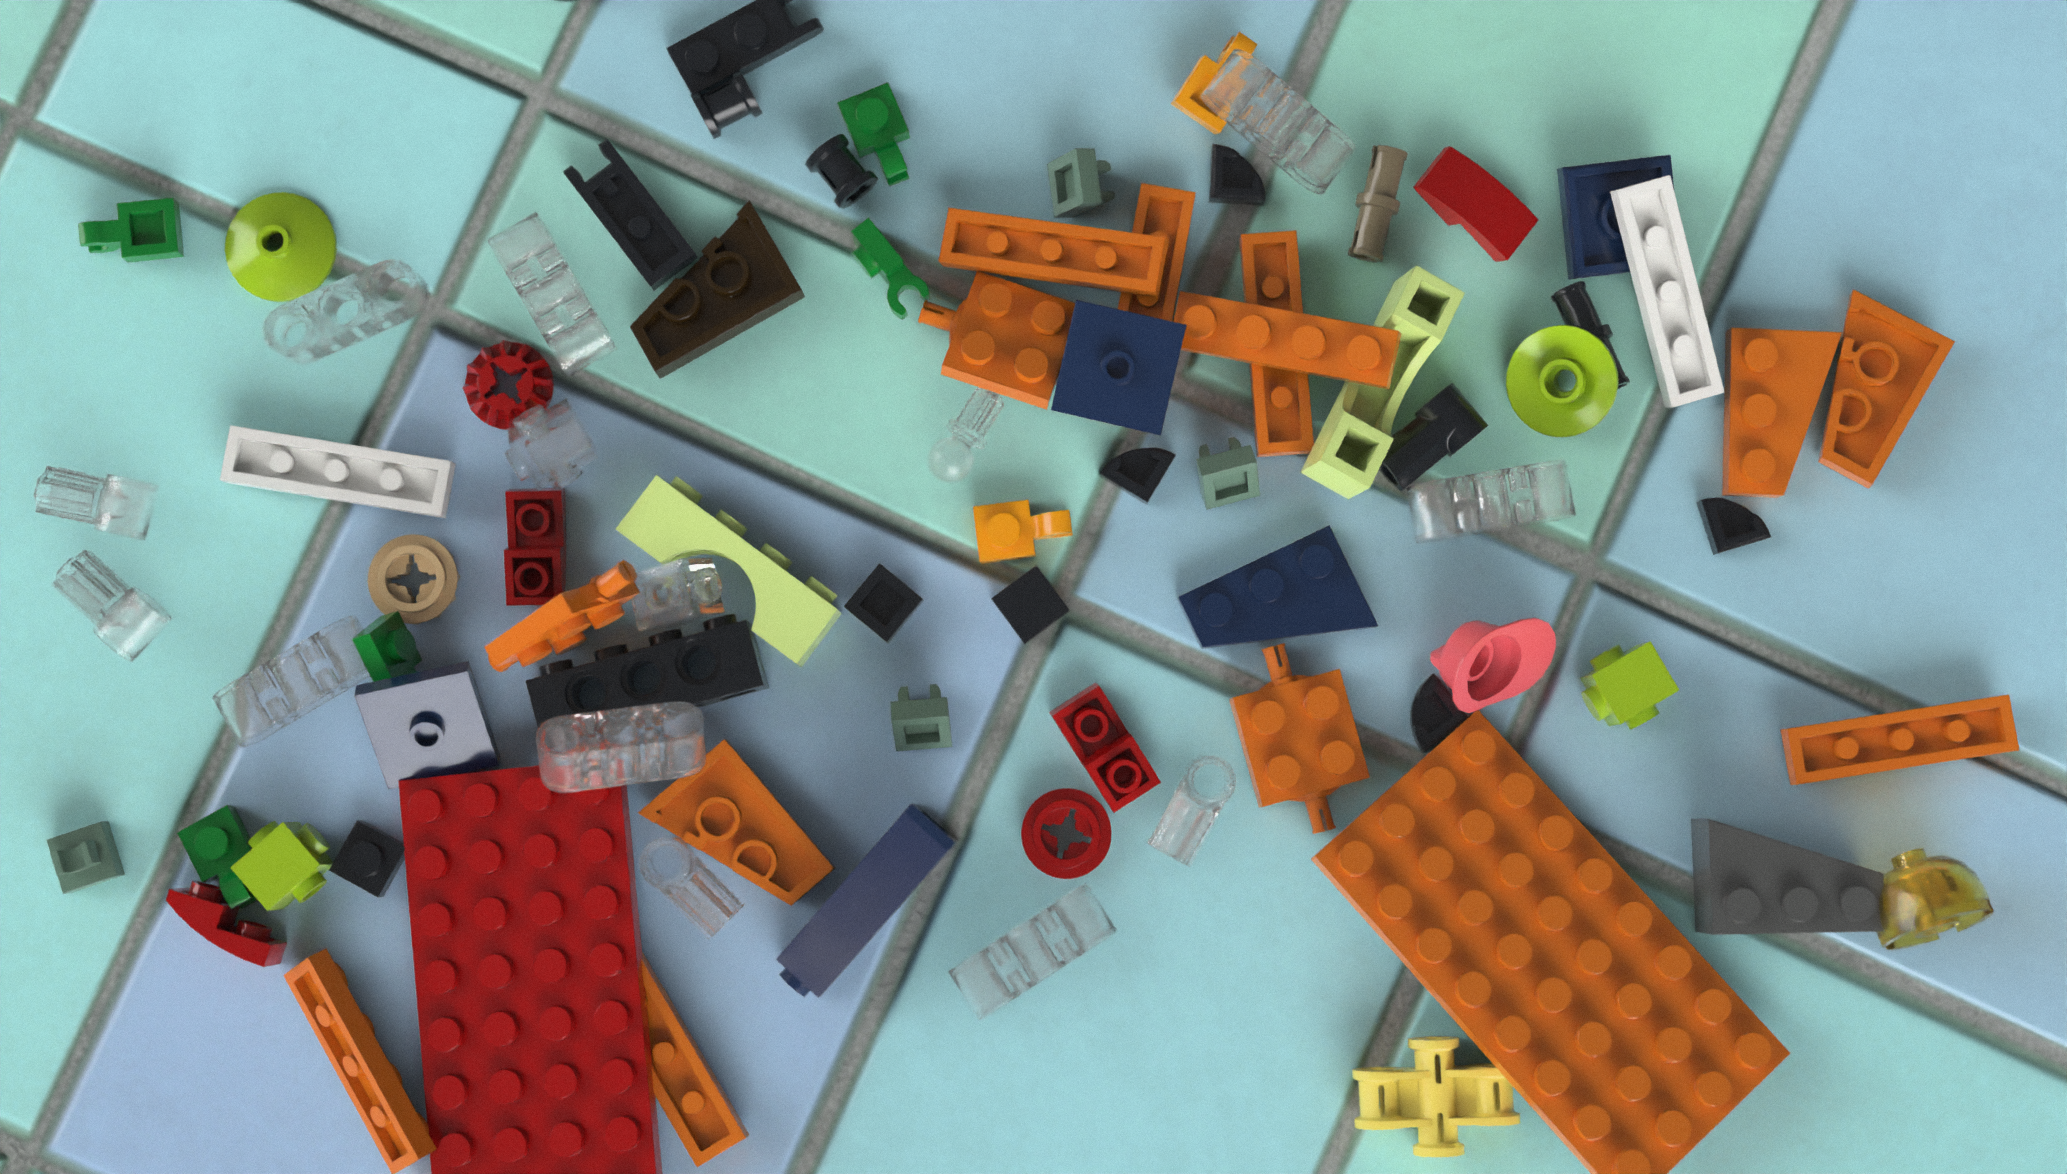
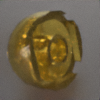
M1923 848L1914 849L1892 858L1891 863L1894 869L1883 875L1884 887L1879 899V913L1883 931L1876 932L1882 948L1886 947V950L1904 949L1940 939L1939 933L1956 927L1957 932L1968 929L1994 914L1986 889L1976 872L1963 861L1945 855L1927 857Z

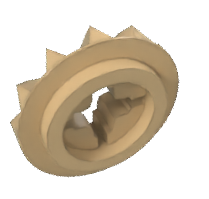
M410 534L392 539L379 549L369 567L368 588L373 602L383 614L386 615L399 611L404 623L418 625L440 617L448 605L456 600L455 592L460 575L457 571L453 555L441 543L427 536ZM413 556L419 572L436 577V580H430L429 583L420 585L419 594L416 595L417 603H415V597L412 596L411 588L398 583H392V580L401 579V576L410 574L411 565H414Z

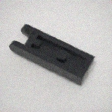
M755 0L666 49L689 92L693 94L698 91L703 95L731 80L732 72L739 69L742 75H745L816 37L824 30L818 18H814L797 26L785 5L793 0Z
M606 139L598 146L602 155L611 162L586 182H584L580 172L572 165L565 169L563 173L653 291H655L698 257L609 140Z

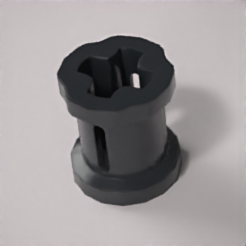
M739 69L732 72V79L703 95L698 91L690 95L713 139L721 136V129L751 114L756 118L763 114Z
M839 134L818 147L807 159L805 165L811 173L818 172L835 193L834 202L839 208L844 209L857 202L877 183L878 177L872 171H865L847 148L849 145L848 139L844 134Z

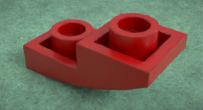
M1451 146L1444 147L1413 186L1416 192L1448 226L1461 224L1495 262L1507 261L1539 221L1502 183Z
M565 488L509 489L505 491L508 547L504 549L506 606L545 605L560 593L565 592Z
M1096 682L1049 712L1113 813L1161 783L1133 736L1127 731L1101 687Z
M192 881L190 888L169 889L166 897L168 904L192 929L211 943L230 954L262 967L281 963L287 942L271 938L273 929L257 922L239 919L237 927L234 926L240 908L239 906L234 909L229 907L226 900L223 899L220 887L200 881Z

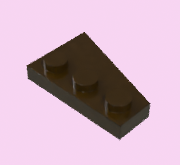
M750 200L736 214L738 219L719 239L715 236L701 251L703 256L682 278H675L630 326L660 379L805 298L801 287Z

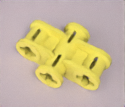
M1423 1036L1408 1038V1048L1414 1050L1415 1067H1362L1352 1070L1353 1079L1359 1081L1360 1116L1354 1119L1355 1128L1391 1130L1418 1127V1143L1413 1145V1155L1454 1157L1464 1155V1144L1458 1142V1126L1515 1125L1520 1123V1113L1514 1111L1513 1086L1493 1063L1455 1065L1454 1049L1460 1046L1459 1037Z

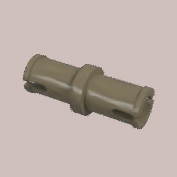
M1373 146L1364 192L1358 193L1355 206L1360 208L1351 248L1348 251L1349 256L1369 262L1383 261V251L1392 215H1398L1400 202L1396 200V195L1407 152L1390 146Z

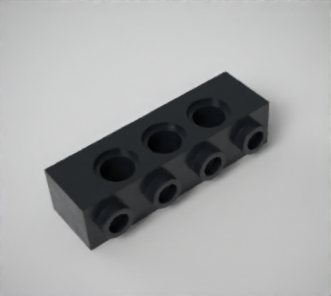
M735 614L723 615L704 621V631L683 637L681 629L669 630L648 637L649 647L628 652L627 644H620L593 652L595 661L574 667L572 659H566L539 667L541 676L525 681L542 746L549 748L563 746L768 689L769 685L755 633L751 630L752 624L747 620L737 622ZM699 649H710L716 658V666L713 673L705 679H694L688 670L690 656ZM650 663L655 664L661 674L660 684L654 692L642 695L634 686V675L641 666ZM598 678L606 689L605 700L598 708L587 710L580 701V690L588 680Z

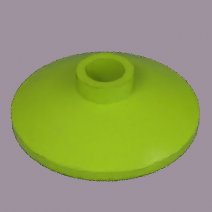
M287 192L262 195L246 204L232 220L225 240L226 261L236 281L256 297L273 302L297 300L315 291L330 274L337 253L335 231L324 211L309 199ZM274 234H282L284 240L282 247L277 251H268V239Z
M1550 326L1528 336L1515 350L1507 369V394L1513 410L1528 427L1547 436L1571 437L1594 428L1609 413L1617 395L1618 371L1610 350L1591 332L1576 326ZM1563 370H1569L1575 376V386L1570 391L1563 390L1558 383V377Z

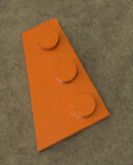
M1853 289L1849 295L1818 462L1869 489L1955 341Z
M1733 327L1726 331L1722 496L1779 498L1785 494L1842 332Z
M727 739L722 740L638 812V814L680 837L681 840L705 852L790 906L794 905L836 868Z

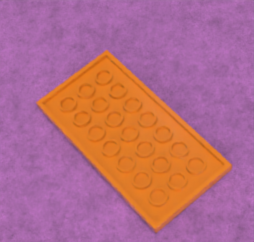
M1479 710L1472 713L1311 858L1315 865L1591 1174H1667L1790 1054L1783 1044Z

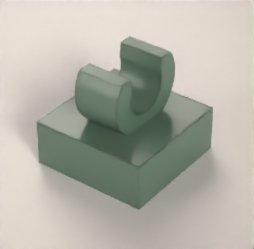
M1075 148L1047 164L1054 218H1074L1093 207H1099L1115 198L1114 191L1100 190L1099 176L1110 171L1111 165L1107 161L1096 160L1095 149Z
M1228 438L1229 451L1210 455L1207 444L1200 446V458L1196 459L1200 492L1206 510L1260 496L1257 461L1251 445L1241 447V443L1237 438Z
M930 684L929 699L910 700L908 686L899 689L898 701L890 702L896 751L952 747L947 697L941 698V691L937 684Z
M101 821L47 840L63 894L73 893L125 875L109 821Z

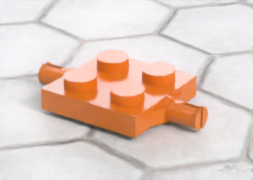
M977 271L968 297L958 306L957 311L925 300L918 323L949 332V348L942 364L941 375L1047 410L1058 381L1075 303Z
M625 560L619 561L617 565L603 575L593 577L589 584L562 592L484 647L488 653L490 665L498 672L506 671L517 661L520 662L522 667H525L544 658L553 650L558 656L584 643L587 640L583 633L591 626L594 629H600L625 614L622 605L640 593L634 582L637 579L634 567Z
M1285 643L1264 648L1262 652L1265 656L1271 682H1268L1255 692L1229 699L1258 807H1265L1283 801H1305L1313 834L1335 829L1336 826L1332 819L1326 795L1332 794L1342 785L1370 778L1340 669L1315 676L1292 675Z

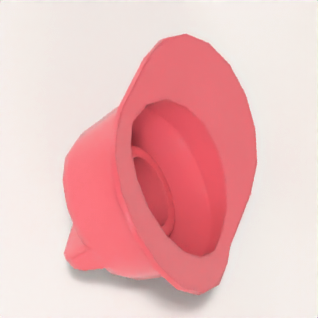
M1536 617L1521 619L1502 626L1478 620L1470 621L1458 627L1445 645L1432 651L1430 661L1439 670L1446 685L1452 689L1453 702L1458 710L1471 713L1481 710L1488 705L1517 696L1530 689L1544 675L1552 662L1556 649L1555 632L1548 622Z

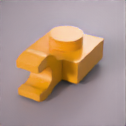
M1238 32L1235 37L1232 36L1220 53L1217 62H1214L1206 55L1200 57L1174 97L1171 105L1213 134L1220 133L1250 87L1237 78V75L1252 55L1257 43L1241 32Z
M1029 500L973 506L979 562L981 564L1036 557L1034 540L1073 536L1069 510L1052 511L1031 516Z

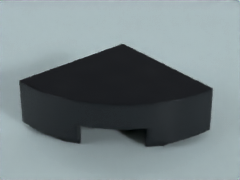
M1213 144L1211 148L1209 203L1264 205L1265 189L1263 181L1252 165L1240 156L1236 150L1227 146Z
M1156 447L1134 449L1113 458L1102 469L1099 477L1147 505L1176 455Z
M1707 498L1696 502L1713 555L1771 538L1770 532L1763 520L1738 503L1725 498Z
M1434 673L1428 676L1418 688L1410 710L1412 734L1421 752H1426L1468 718L1464 711L1458 710L1453 702L1452 695Z

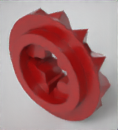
M503 340L501 343L481 348L480 354L472 363L467 365V375L462 388L470 410L480 420L498 429L514 430L532 424L544 414L553 396L554 380L550 366L539 352L527 344ZM497 367L510 376L517 375L518 373L522 374L521 379L515 384L519 391L517 395L522 401L519 404L513 397L510 398L504 392L497 396L494 395V390L500 385L496 377L498 375L495 371Z
M1071 788L1052 790L1035 800L1025 814L1021 829L1023 848L1032 864L1043 873L1059 879L1078 878L1097 868L1108 853L1112 836L1110 820L1103 806L1091 795ZM1074 809L1076 810L1073 818L1076 820L1075 829L1083 832V836L1090 837L1091 840L1090 843L1083 841L1080 843L1071 842L1068 849L1064 850L1062 858H1058V838L1050 835V831L1043 830L1042 825H1062L1065 817L1069 816L1070 810Z

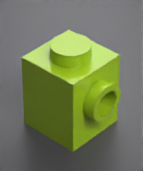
M1651 641L1638 644L1623 652L1619 644L1604 651L1589 661L1594 670L1580 678L1586 690L1581 692V696L1593 717L1597 721L1604 719L1608 726L1620 725L1626 722L1629 729L1638 727L1657 716L1660 712L1655 704L1679 691Z
M272 821L251 837L248 844L252 849L231 867L233 872L267 911L284 909L295 899L302 903L317 893L326 884L327 880L323 874L330 869L333 861L325 853L330 848L329 843L311 824L306 823L302 826L300 822H282L279 825L276 821Z

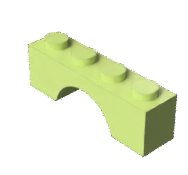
M1417 265L1393 283L1373 324L1376 327L1398 330L1401 333L1390 389L1345 381L1300 473L1347 499L1371 487L1394 439L1391 435V430L1402 399L1425 360L1442 341L1465 292Z
M656 475L617 526L616 530L667 568L686 558L697 555L720 556L738 564L749 577L755 594L756 609L751 630L802 667L842 614L831 605L837 595L812 576L808 578L805 584L800 582L787 572V569L793 562L766 542L760 550L754 548L742 539V536L748 529L720 509L717 515L713 517L700 508L697 504L703 496L677 476L669 485Z

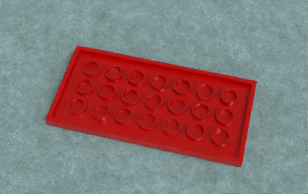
M618 756L398 781L426 1115L429 1126L428 1134L437 1148L430 1153L431 1174H663L656 1097L653 1088L648 1010L645 1004V1000H647L642 973L641 959H643L624 757Z

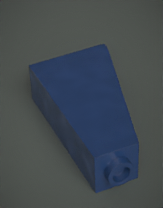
M911 803L778 956L776 960L785 967L779 974L781 978L803 997L810 991L818 998L822 996L958 841L917 804Z

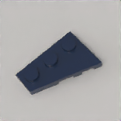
M1330 525L1177 598L1201 649L1378 627Z

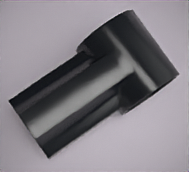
M1453 382L1414 414L1416 418L1392 435L1394 439L1379 470L1400 492L1445 455L1448 454L1451 457L1488 426Z

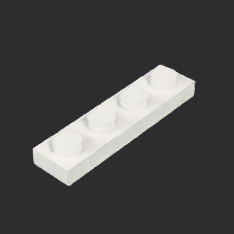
M1663 176L1610 191L1664 407L1673 408L1725 393L1671 176Z
M230 425L220 480L230 484L446 518L456 464L449 460Z

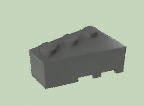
M1691 819L1695 932L1722 935L1886 931L1883 873L1711 819Z

